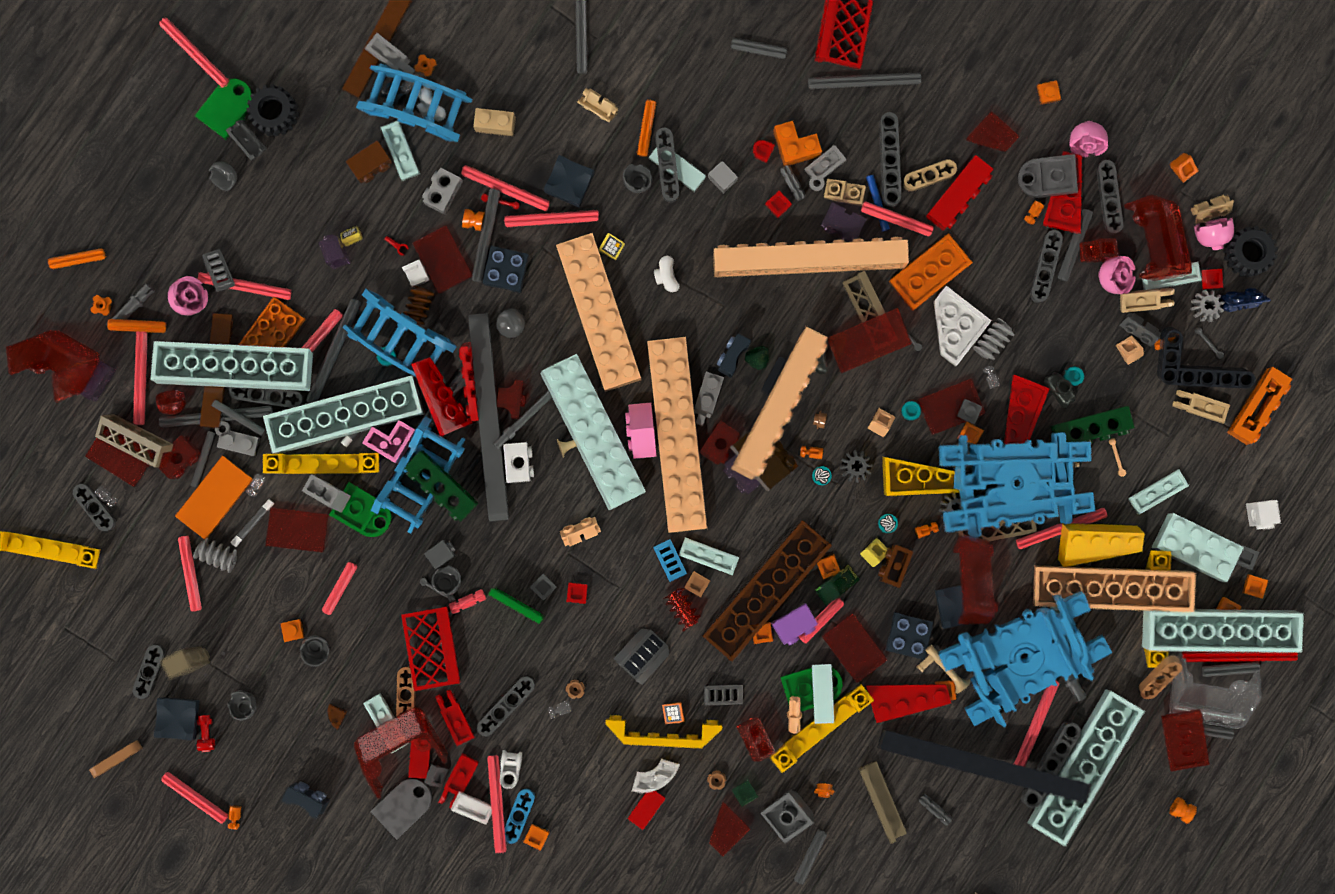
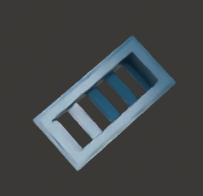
M671 539L653 547L669 582L687 574ZM670 546L671 550L660 554V550ZM674 554V557L666 561L663 560V557ZM675 560L677 561V564L667 568V564ZM680 567L681 571L670 575V571Z

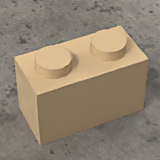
M476 108L473 127L476 132L513 136L516 117L514 112Z

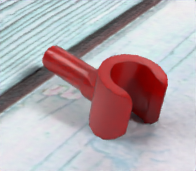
M386 236L384 240L393 245L399 255L405 256L403 253H400L399 249L400 247L408 249V246L399 244Z

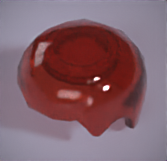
M170 390L156 395V405L163 414L175 415L182 412L185 408L186 399L182 391Z

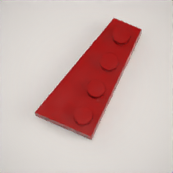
M1063 151L1062 156H1063V155H1071V154H1073V153H1068V152H1064V151ZM1075 154L1078 193L1051 196L1043 226L1081 234L1082 155Z
M471 342L463 343L459 348V356L463 367H461L462 378L465 379L466 384L464 386V396L468 398L466 413L467 417L470 416L471 421H478Z
M430 357L411 364L440 436L473 423L463 413L464 408L460 403L456 402L452 396L453 391L445 385L443 376Z
M1017 375L1012 376L1004 444H1024L1026 440H1030L1050 388Z
M946 684L866 685L868 694L874 700L871 702L876 723L951 704Z

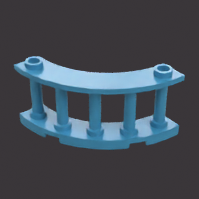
M379 64V66L371 65L370 69L377 72L378 75L370 98L366 102L358 101L357 109L372 116L389 119V116L398 118V122L413 127L418 125L426 128V132L446 141L458 142L460 135L453 132L454 128L452 127L461 102H472V99L466 96V92L458 89L454 91L430 80L390 69L389 66ZM385 77L394 78L386 102L378 105L377 99ZM401 80L414 83L406 108L403 111L393 109L394 106H392ZM421 86L435 90L427 115L423 119L414 116L413 112ZM445 94L453 98L454 101L446 124L442 127L434 123V116L441 96Z
M366 288L362 296L367 299V306L354 328L345 324L343 326L348 332L347 336L355 341L358 340L383 359L415 377V372L410 364L424 342L428 340L435 344L436 348L430 356L434 364L442 351L448 350L453 353L457 347L449 338L429 328L425 330L417 325V321L406 314H399L393 310L394 306L381 295ZM378 308L381 310L380 316L368 337H366L360 331L373 309ZM391 317L398 322V328L383 350L373 342L386 320ZM409 329L417 334V339L404 361H401L391 355L404 331Z
M426 416L416 428L408 445L410 448L406 455L402 456L395 468V474L390 481H387L371 511L378 514L382 508H387L411 522L408 529L410 534L415 527L419 529L424 520L422 516L434 496L430 493L428 498L425 499L401 485L400 479L407 472L404 467L413 459L415 454L424 450L438 465L449 473L456 458H460L465 450L462 447L465 442L464 438H461L456 446L432 432L431 428H429L432 420ZM423 438H429L450 450L452 454L449 460L446 461L425 449L421 444ZM422 472L424 478H430L428 474ZM437 482V484H436V489H437V490H438L439 487L442 485V482ZM393 491H398L422 505L416 516L390 502L391 499L389 497Z

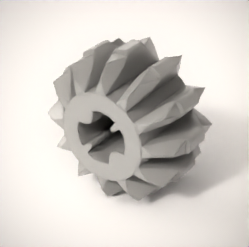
M1203 290L1201 294H1195L1196 299L1191 300V303L1195 306L1190 310H1196L1197 313L1194 314V317L1200 316L1201 322H1204L1206 319L1208 322H1212L1213 318H1220L1219 313L1224 311L1220 307L1224 304V301L1219 302L1218 299L1221 295L1214 296V290H1211L1209 293L1207 290ZM1206 303L1210 304V307H1208L1209 309L1205 308V305H1207Z

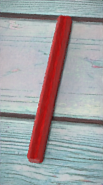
M1183 651L1181 658L1183 662L1296 661L1298 659V652Z

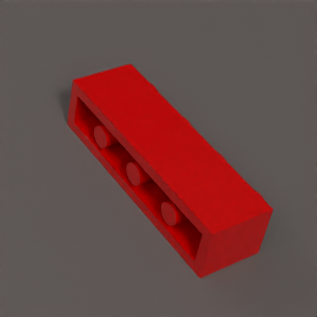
M975 155L927 214L926 218L942 231L946 227L950 229L957 221L954 217L958 213L963 214L969 206L967 201L970 198L974 200L981 190L978 189L982 183L986 185L992 178L990 173L993 168Z

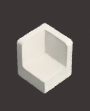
M420 260L402 267L412 288L430 280Z

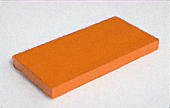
M948 233L889 282L908 306L915 310L973 262Z
M222 456L175 517L205 539L211 535L254 479L225 456Z

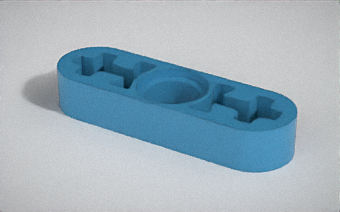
M522 789L517 795L505 826V839L507 843L513 844L521 836L535 800V794L530 789ZM529 793V798H531V801L528 800L524 806L528 807V810L516 806L517 803L519 805L522 804L523 798L521 795ZM519 810L524 813L522 821L514 819L513 814L515 811ZM510 821L515 825H521V828L516 827L514 834L517 837L509 839V834L506 833L507 831L510 832L513 825L509 824Z

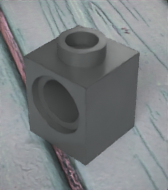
M442 540L424 553L432 566L438 569L456 556L454 553L456 549L450 541Z

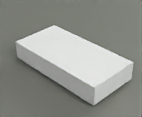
M460 791L451 807L452 811L485 825L492 814L491 804Z

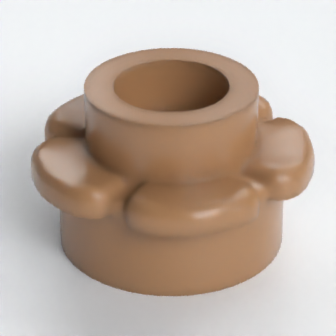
M822 411L819 414H815L813 425H817V429L825 428L827 414L822 413Z
M572 680L570 684H567L566 692H568L570 698H581L584 695L585 686L582 682Z
M717 770L709 774L707 781L710 788L714 790L722 789L726 782L725 774Z

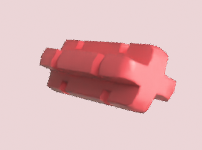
M478 590L474 595L470 594L459 599V602L454 601L450 603V611L453 614L458 613L460 609L464 610L477 604V601H484L486 595L483 590Z

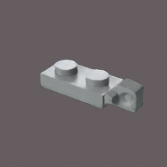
M378 33L374 35L365 47L369 53L383 64L389 66L390 69L414 74L415 70L408 65L410 61L407 59V56Z
M709 372L705 373L694 408V413L698 414L697 425L703 426L705 417L710 418L711 414H713L724 377Z

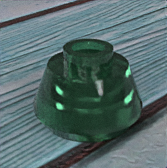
M765 346L755 347L745 354L744 360L752 368L761 370L769 362V349Z

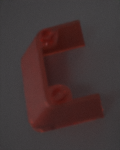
M1149 195L1124 204L1126 209L1134 211V222L1144 227L1151 262L1147 263L1145 272L1139 274V278L1158 281L1191 274L1192 265L1177 204L1155 195Z
M58 330L46 331L6 347L10 375L26 369L36 374H42L49 369L55 372L52 373L55 402L83 392L100 362L98 352Z
M959 536L953 548V553H959L963 601V613L958 619V624H989L994 617V613L998 612V603L994 601L991 556L994 553L993 544H990L988 540Z
M411 708L359 736L355 741L354 749L362 773L377 799L381 798L383 790L377 779L382 772V765L379 759L413 741L415 747L420 751H428L434 747L443 764L447 762L448 753L421 708Z

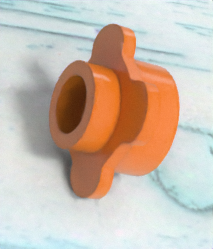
M420 55L418 63L414 66L415 71L421 72L427 77L431 76L433 68L436 66V61L426 58L425 55Z
M99 295L94 296L91 312L107 316L111 309V298H101Z
M824 783L817 784V789L814 791L819 797L824 798L830 797L835 792L832 790L831 784Z

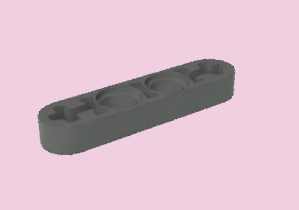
M660 128L656 132V146L662 196L665 201L672 203L679 197L673 135L670 129ZM665 132L667 136H670L666 139L667 146L659 148V146H663V140L659 137ZM663 151H669L672 154L670 160L665 161L661 158ZM668 169L674 172V177L669 180L663 177L664 171ZM675 182V185L672 184V191L676 192V194H673V198H669V195L665 194L668 192V185L664 186V183L671 184Z
M1104 160L1097 166L1096 172L1104 228L1107 233L1114 235L1122 230L1123 217L1116 167L1112 161ZM1106 165L1107 168H1110V171L1107 173L1108 178L1112 177V179L1103 181L1102 178L1106 177V172L1102 171V168ZM1105 183L1113 185L1112 193L1105 192ZM1107 202L1115 203L1116 210L1113 212L1108 211L1106 208ZM1117 214L1114 217V223L1118 224V227L1114 230L1113 227L1109 226L1112 223V217L1108 218V216Z
M1057 230L1049 231L1043 240L1030 292L1031 299L1036 303L1044 302L1050 293L1063 241L1062 234ZM1054 234L1058 241L1054 242L1052 248H1046V246L1049 247L1051 245L1049 237ZM1046 252L1053 254L1054 260L1052 262L1044 260ZM1044 270L1049 273L1047 281L1040 279V271ZM1037 283L1041 285H1047V287H1042L1041 293L1044 294V296L1040 297V299H1038V295L1035 294V292L1039 291L1040 285H1037Z
M229 387V395L236 400L286 408L302 406L304 403L303 395L292 390L240 388L248 392L247 394L239 393L237 396L234 393V389L238 387ZM260 389L262 396L259 399H254L252 397L253 390ZM273 392L280 393L281 398L278 402L271 400ZM285 393H287L286 397L294 398V395H296L299 402H295V405H293V402L285 400Z
M529 676L522 677L481 719L477 725L480 735H491L535 688L533 678ZM523 680L525 682L529 680L531 682L529 685L531 689L529 690L526 688L522 692L523 694H525V696L522 697L521 694L514 689L517 687L518 690H520V688L523 686V683L521 682ZM510 694L518 696L517 704L512 705L508 702L507 698ZM496 708L504 709L505 716L503 718L495 717L494 711ZM490 715L498 724L495 725L493 722L489 727L491 731L486 730L483 732L482 723L487 724L491 720L488 718Z

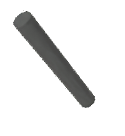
M215 399L212 402L211 406L259 435L264 433V428Z
M207 432L190 486L196 488L199 486L215 436L213 432Z

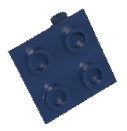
M1247 288L1244 292L1230 291L1220 297L1225 301L1222 308L1227 312L1237 311V309L1242 310V306L1243 309L1255 308L1262 305L1263 302L1271 301V299L1256 288Z

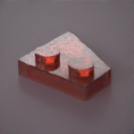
M991 111L966 140L1006 152L1020 136Z
M725 802L721 804L709 841L722 856L750 830Z

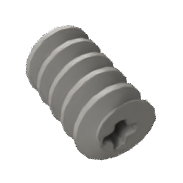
M997 318L998 323L992 324L994 329L989 328L987 330L989 335L984 334L982 336L984 341H978L979 347H973L985 359L995 360L992 353L1000 354L997 347L1005 348L1002 341L1010 342L1007 335L1015 336L1012 328L1000 318Z
M208 537L197 545L193 556L194 559L199 557L201 562L206 560L208 565L213 563L215 568L220 566L221 570L225 571L227 569L228 573L232 572L237 562L236 549L229 553V546L222 550V543L215 547L216 541L213 540L211 544H208Z

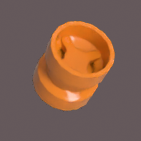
M465 209L462 227L468 229L474 226L475 230L481 231L485 212L479 211L475 214L472 210Z
M1177 797L1170 807L1169 814L1174 817H1180L1181 821L1188 824L1193 819L1197 808L1192 804H1186L1182 798Z

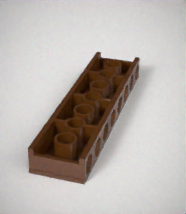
M801 520L702 637L730 661H733L832 545ZM753 624H759L755 627V629L751 626Z

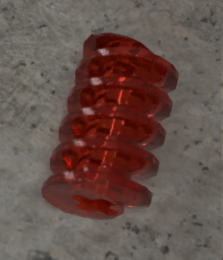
M684 588L677 589L663 598L669 599L666 602V606L673 605L669 611L677 612L674 619L681 618L678 625L685 624L682 631L698 623L701 617L700 614L694 615L697 610L696 607L690 608L693 602H686L689 597L688 594L681 595L685 590Z

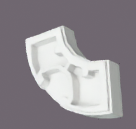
M661 759L658 766L653 770L637 772L632 791L648 793L664 787L673 779L680 764Z

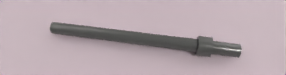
M548 390L511 427H507L503 431V434L493 443L497 449L508 439L511 440L516 435L515 433L552 398L550 391Z

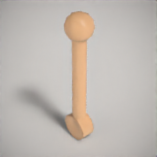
M1110 438L1109 444L1112 445L1119 468L1118 475L1123 477L1126 475V471L1121 465L1115 445L1116 439Z

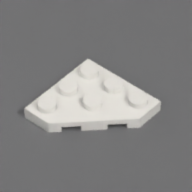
M945 286L934 300L940 354L954 366H957L992 320L949 287Z

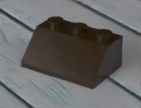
M750 431L730 447L737 456ZM778 440L776 443H773L775 449L771 456L764 460L766 466L759 477L755 476L767 492L798 467L794 458L787 453Z

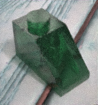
M848 564L818 586L815 592L823 603L827 605L844 594L860 579Z

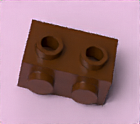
M377 140L346 160V163L360 183H368L378 172L382 173L388 170L392 161Z
M892 545V548L888 547L885 558H887L886 564L881 566L878 576H880L879 581L900 588L913 551L898 545Z

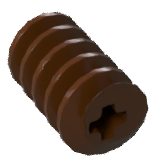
M413 286L416 289H411L410 293L414 297L407 298L412 304H406L405 307L409 311H404L403 313L417 321L418 326L425 325L421 318H427L423 311L430 310L425 304L432 303L428 296H434V293L427 289Z

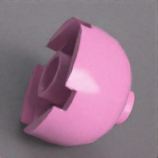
M1086 121L1077 125L1070 134L1069 146L1071 147V152L1082 155V157H1089L1088 153H1095V156L1104 153L1108 149V135L1103 126L1092 121Z
M1227 218L1205 222L1206 226L1200 227V224L1194 226L1199 243L1205 247H1212V250L1223 249L1224 244L1230 242L1234 235L1232 218L1228 221Z
M1114 256L1104 261L1099 271V280L1102 287L1113 294L1129 293L1134 286L1136 277L1132 276V270H1135L1133 261L1127 256Z
M185 276L176 280L170 286L168 302L175 312L186 316L193 315L206 307L208 302L207 290H204L200 280Z

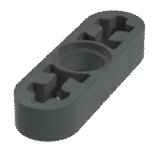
M86 484L75 486L73 489L74 498L101 531L113 530L116 526V519L93 489ZM80 489H86L85 495L88 498L93 497V499L87 500L84 496H79L81 493ZM93 502L99 505L97 513L90 511V505ZM102 514V517H103L104 519H110V521L108 522L109 527H108V526H103V525H102V524H104L103 519L100 518V517H98V518H96V517H97V516H100V515Z
M151 645L146 650L133 687V694L138 699L147 698L152 694L162 666L161 660L166 655V651L161 645ZM158 649V653H160V656H157L154 659V662H157V665L154 663H148V660L152 661L154 657V654H152L151 652L153 650ZM147 666H151L154 669L152 677H147L144 673ZM141 679L151 681V683L148 682L145 684L144 689L147 690V693H143L141 695V691L138 690V688L143 687L145 681H141Z

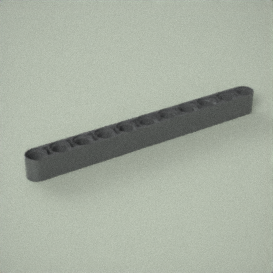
M489 314L469 315V328L488 516L490 522L509 520L502 446L497 449L493 445L501 436Z

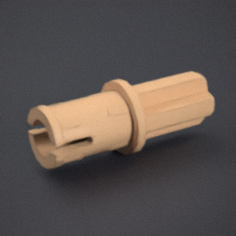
M794 696L790 697L789 711L787 712V717L789 718L788 731L791 733L801 731L800 720L802 712L800 711V698Z

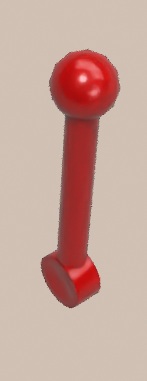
M483 194L481 200L487 202L488 195ZM498 201V203L512 206L514 209L520 207L518 202Z

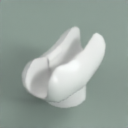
M427 87L420 89L418 98L421 102L416 105L423 117L427 115L433 98L430 88ZM438 105L434 120L441 121L446 117V112L444 108Z
M664 256L659 261L660 269L654 270L657 285L664 284L667 291L676 292L679 289V283L676 281L673 273L674 260L670 256Z

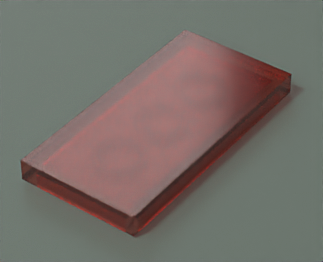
M898 308L827 338L841 373L912 344Z

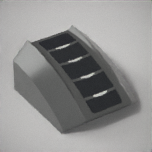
M641 628L614 657V660L638 683L643 685L670 654L668 645L652 630Z

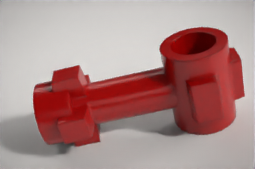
M210 715L198 716L197 725H201L202 739L197 740L198 751L210 752L215 749L214 738H209V724H212Z

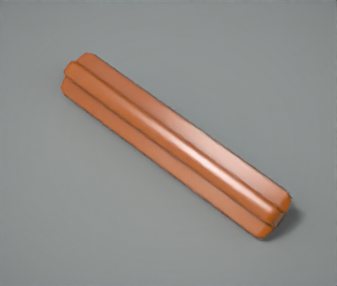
M647 100L645 104L637 154L640 156L648 155L656 102L652 100Z
M95 249L49 258L48 265L51 269L102 260L106 258L103 249Z
M109 319L107 328L112 331L165 333L166 322Z

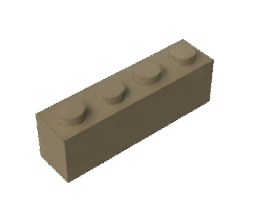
M198 646L180 650L161 660V663L170 679L190 674L209 664L210 655L205 648Z

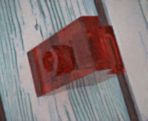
M1116 238L1097 239L1079 244L1081 263L1104 262L1109 258L1119 256Z
M515 380L514 384L509 388L499 387L497 407L509 410L512 419L518 420L520 418L521 408L526 403V395H523L524 381Z

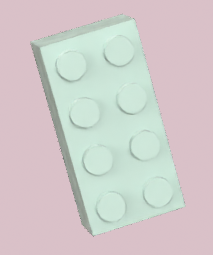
M1168 513L1151 548L1157 551H1171V558L1220 582H1228L1244 547L1181 516Z

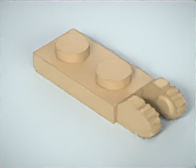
M1149 289L1120 294V311L1123 313L1174 306V300H1160V296L1173 295L1174 289Z
M1177 390L1176 395L1190 399L1188 405L1176 401L1173 402L1172 406L1222 424L1225 423L1230 407L1229 404L1195 393L1191 394Z

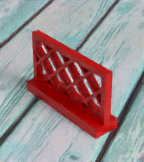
M825 0L814 61H826L856 69L861 68L873 0H868L867 6L861 9L856 0H851L845 5L841 0ZM852 2L859 11L853 16L845 8ZM843 10L848 18L842 23L836 17L837 12ZM859 14L864 19V25L860 27L853 20ZM848 21L851 22L855 29L850 34H847L842 26ZM837 28L844 35V38L838 42L833 36V32ZM857 32L861 42L855 46L850 36ZM845 39L852 47L846 53H844L839 45ZM836 46L841 56L838 58L829 57L830 49ZM854 50L858 56L857 63L850 62L846 55Z
M448 606L402 614L414 691L459 684L460 676ZM430 613L437 614L438 621L433 627L424 621ZM414 616L420 622L413 630L407 626L406 618ZM422 623L431 628L426 638L416 632ZM433 630L440 634L441 640L437 646L427 640ZM414 634L423 639L418 649L410 645V639ZM425 642L435 648L429 657L419 651ZM411 649H413L414 651H416L413 656H412V651H411ZM436 650L443 653L444 656L440 665L430 659ZM417 653L427 659L421 668L413 663V658ZM428 661L438 667L432 676L422 670ZM444 662H445V667H446V669H444L443 667H441ZM441 669L447 673L448 681L439 682L433 677ZM420 672L430 678L426 685L417 686L416 678Z

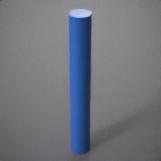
M874 175L867 176L874 205L883 208ZM879 219L882 231L890 230L888 221Z

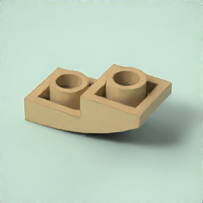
M827 179L824 198L862 206L867 187L849 184L846 181Z

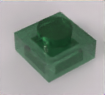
M749 780L731 789L741 807L758 797Z

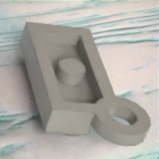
M835 145L805 168V171L811 177L809 186L813 191L822 190L825 184L824 178L847 160ZM819 180L820 186H814L813 182Z
M221 421V426L224 425L226 427L225 432L221 433L220 428H215L216 434L219 435L218 448L256 456L260 438L233 432L230 425L224 421Z

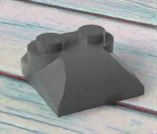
M792 790L785 792L782 797L761 812V815L784 843H787L815 822L812 810L800 795Z

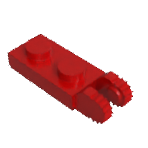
M449 689L446 692L452 706L446 708L440 694L436 696V700L456 746L475 738L459 702L457 703L452 690Z
M463 753L461 754L444 787L445 790L439 799V803L443 804L448 793L451 792L455 794L449 806L451 809L459 791L464 793L479 761Z

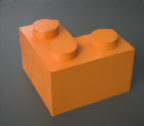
M793 121L774 126L773 132L784 166L821 156L822 149L817 134L798 139Z

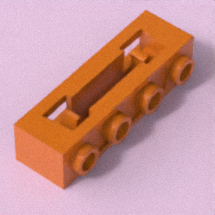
M1274 367L1267 368L1227 433L1246 445L1256 443L1261 436L1260 430L1262 427H1266L1271 420L1270 414L1280 406V398L1290 390L1292 378ZM1274 392L1271 396H1268L1253 421L1250 419L1246 420L1248 416L1253 414L1265 393Z

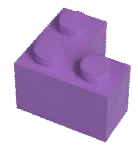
M803 604L792 612L786 613L771 622V625L782 643L791 645L799 640L798 636L805 633V635H808L815 631V626L818 623L807 605Z

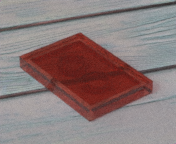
M446 225L413 242L439 294L472 277V273Z
M972 379L918 399L931 435L966 422L956 417L964 399L982 406ZM983 406L979 416L986 414Z
M105 426L103 435L108 437L111 433L109 428ZM117 435L120 443L125 444L124 435ZM96 438L85 457L133 487L137 485L149 464L99 438ZM132 443L135 451H141L138 443ZM148 450L150 459L153 460L156 454Z
M270 508L265 546L324 553L329 514Z
M853 613L822 636L856 683L887 661Z
M1196 709L1161 715L1170 771L1210 765L1201 710Z

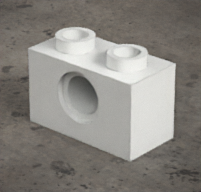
M527 442L503 444L506 482L531 481V477H534L533 465L530 466L529 458H532V447H528ZM523 458V467L516 468L514 465L515 459Z
M1277 500L1246 504L1249 526H1256L1257 529L1275 528L1274 524L1281 523Z

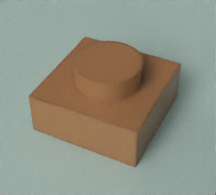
M693 571L684 588L701 597L710 580Z

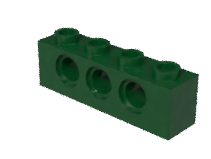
M1129 406L1051 426L1052 433L1066 434V442L1093 443L1092 439L1099 438L1100 441L1110 439V434L1118 433V436L1129 434V430L1135 428ZM1109 419L1115 422L1114 429L1108 427ZM1091 424L1097 427L1096 434L1090 433L1089 426ZM1072 429L1078 431L1077 439L1071 437L1070 432Z
M424 450L419 451L404 467L407 471L406 475L413 481L417 480L421 484L420 488L425 493H431L435 497L434 501L440 507L445 506L449 510L448 514L455 521L459 520L461 522L479 504ZM424 468L428 469L431 473L429 479L422 476ZM437 482L444 484V492H439L436 489ZM452 495L458 497V505L451 504L450 497Z

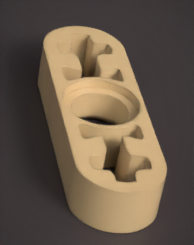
M945 160L908 173L903 180V186L908 191H915L949 179L956 173L957 166L952 160ZM945 165L952 167L950 174L947 171L942 172L939 178L938 170H943ZM929 170L933 171L935 174V179L931 181L927 180L925 178V172ZM918 174H921V180L917 181L914 186L907 183L910 180L909 177L915 180L920 177Z

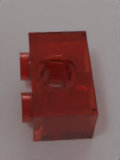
M720 420L699 454L717 466L720 463L724 464L730 456L727 453L728 450L740 439L738 438L740 433ZM718 439H723L726 442V448L718 449L715 446V442Z
M181 435L172 443V451L163 453L158 467L169 479H179L185 473L184 469L188 465L191 466L199 459L198 455L201 454L186 436ZM181 454L182 461L181 463L177 464L175 462L176 455Z
M752 717L736 726L753 761L760 762L776 753L759 718Z

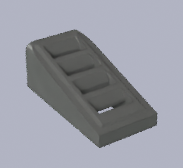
M220 249L202 255L204 265L216 292L235 286ZM225 278L228 279V280H226V281L217 283V281H219V280H222V279H225Z
M704 685V705L743 704V685ZM726 689L730 691V700H726ZM733 689H737V700H733ZM710 690H714V700H710ZM718 690H722V700H718Z

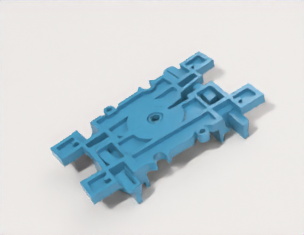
M1052 433L1051 443L1037 440L1035 448L1031 446V440H1026L1024 444L1004 445L1001 440H993L991 446L970 445V455H967V435H959V445L939 446L940 466L956 465L954 489H959L961 496V510L943 512L945 532L968 529L969 536L976 538L981 536V527L994 526L999 528L1001 520L1005 521L1006 527H1010L1012 523L1031 521L1032 519L1035 523L1042 524L1045 521V517L1052 518L1059 517L1060 515L1061 524H1071L1073 521L1072 514L1095 512L1093 492L1075 494L1073 486V462L1091 461V442H1066L1065 433ZM965 465H974L972 473L965 474ZM1016 479L1020 481V484L1017 487L1014 485V481ZM986 484H997V487L987 489L985 495L980 494L974 497L973 489H986Z
M1083 591L1064 599L1058 594L1053 596L1060 611L1058 614H1055L1054 609H1048L1046 606L1036 610L1035 614L1031 610L1026 609L1023 612L1025 619L1017 618L1003 625L995 624L996 631L993 634H989L986 628L983 633L972 638L968 632L962 633L958 636L960 645L955 644L938 652L945 671L964 664L967 671H973L974 677L970 680L981 699L965 707V711L974 726L993 716L997 723L1003 727L1007 726L999 712L1001 705L1006 713L1011 710L1016 711L1014 705L1018 703L1019 699L1023 703L1030 702L1029 693L1036 694L1051 685L1057 686L1056 678L1058 676H1063L1065 681H1067L1070 675L1073 674L1076 679L1078 678L1077 675L1082 673L1085 678L1091 681L1094 680L1092 676L1094 669L1091 664L1111 654L1112 651L1102 634L1085 643L1076 628L1073 618L1091 610ZM1023 653L1028 654L1027 658L1022 659L1021 655ZM1006 664L1005 666L994 671V665L998 667ZM993 688L995 692L989 694V691H992Z

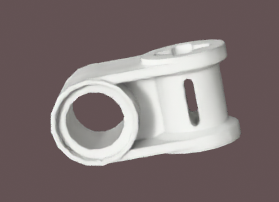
M503 750L500 783L504 788H513L518 783L522 752L517 754ZM506 774L513 775V784H507L504 781Z

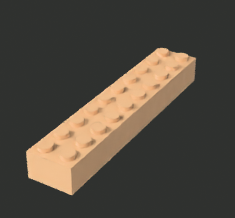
M893 237L890 241H883V238L871 239L872 241L864 242V239H853L852 242L846 243L845 240H833V243H825V241L819 240L814 241V244H806L805 241L795 242V245L778 242L775 243V246H768L767 243H758L756 247H748V244H738L736 248H729V245H719L718 248H714L713 253L714 277L904 269L909 263L908 240H902V237Z
M686 337L647 341L668 533L707 529Z

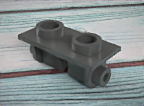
M1128 312L1119 326L1151 347L1160 339L1161 332L1149 322L1143 326V318L1134 312Z

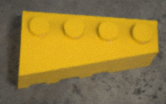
M882 456L884 495L959 493V489H954L955 471Z
M1062 523L1058 560L1063 567L1142 552L1145 533L1138 526Z

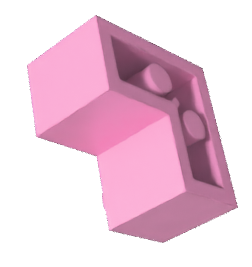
M651 403L628 405L629 413H625L626 424L630 425H626L627 437H631V440H628L629 451H633V459L656 457Z
M398 420L389 436L372 427L362 443L398 464L407 451L416 430Z

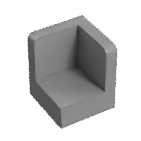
M723 161L708 173V178L723 194L738 179Z

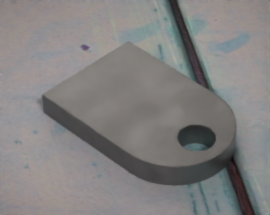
M1075 154L1038 158L1026 162L1018 174V182L1022 191L1028 196L1035 198L1078 193ZM1026 175L1033 176V181L1029 184L1023 182V178Z
M415 778L406 779L395 787L370 812L397 840L429 809L432 802V793L428 785L422 780ZM421 786L424 789L422 797L414 794L415 787Z

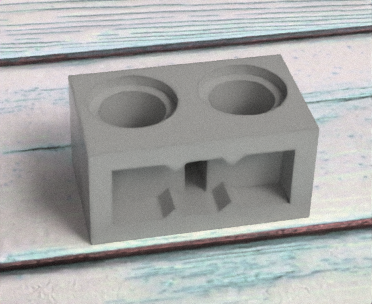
M440 168L438 172H434L431 178L432 184L430 188H426L422 198L425 205L446 215L463 181L460 177ZM449 178V185L442 186V179ZM435 195L442 196L441 201L438 203H433L432 198Z
M312 474L302 489L304 493L341 513L351 497L344 491Z

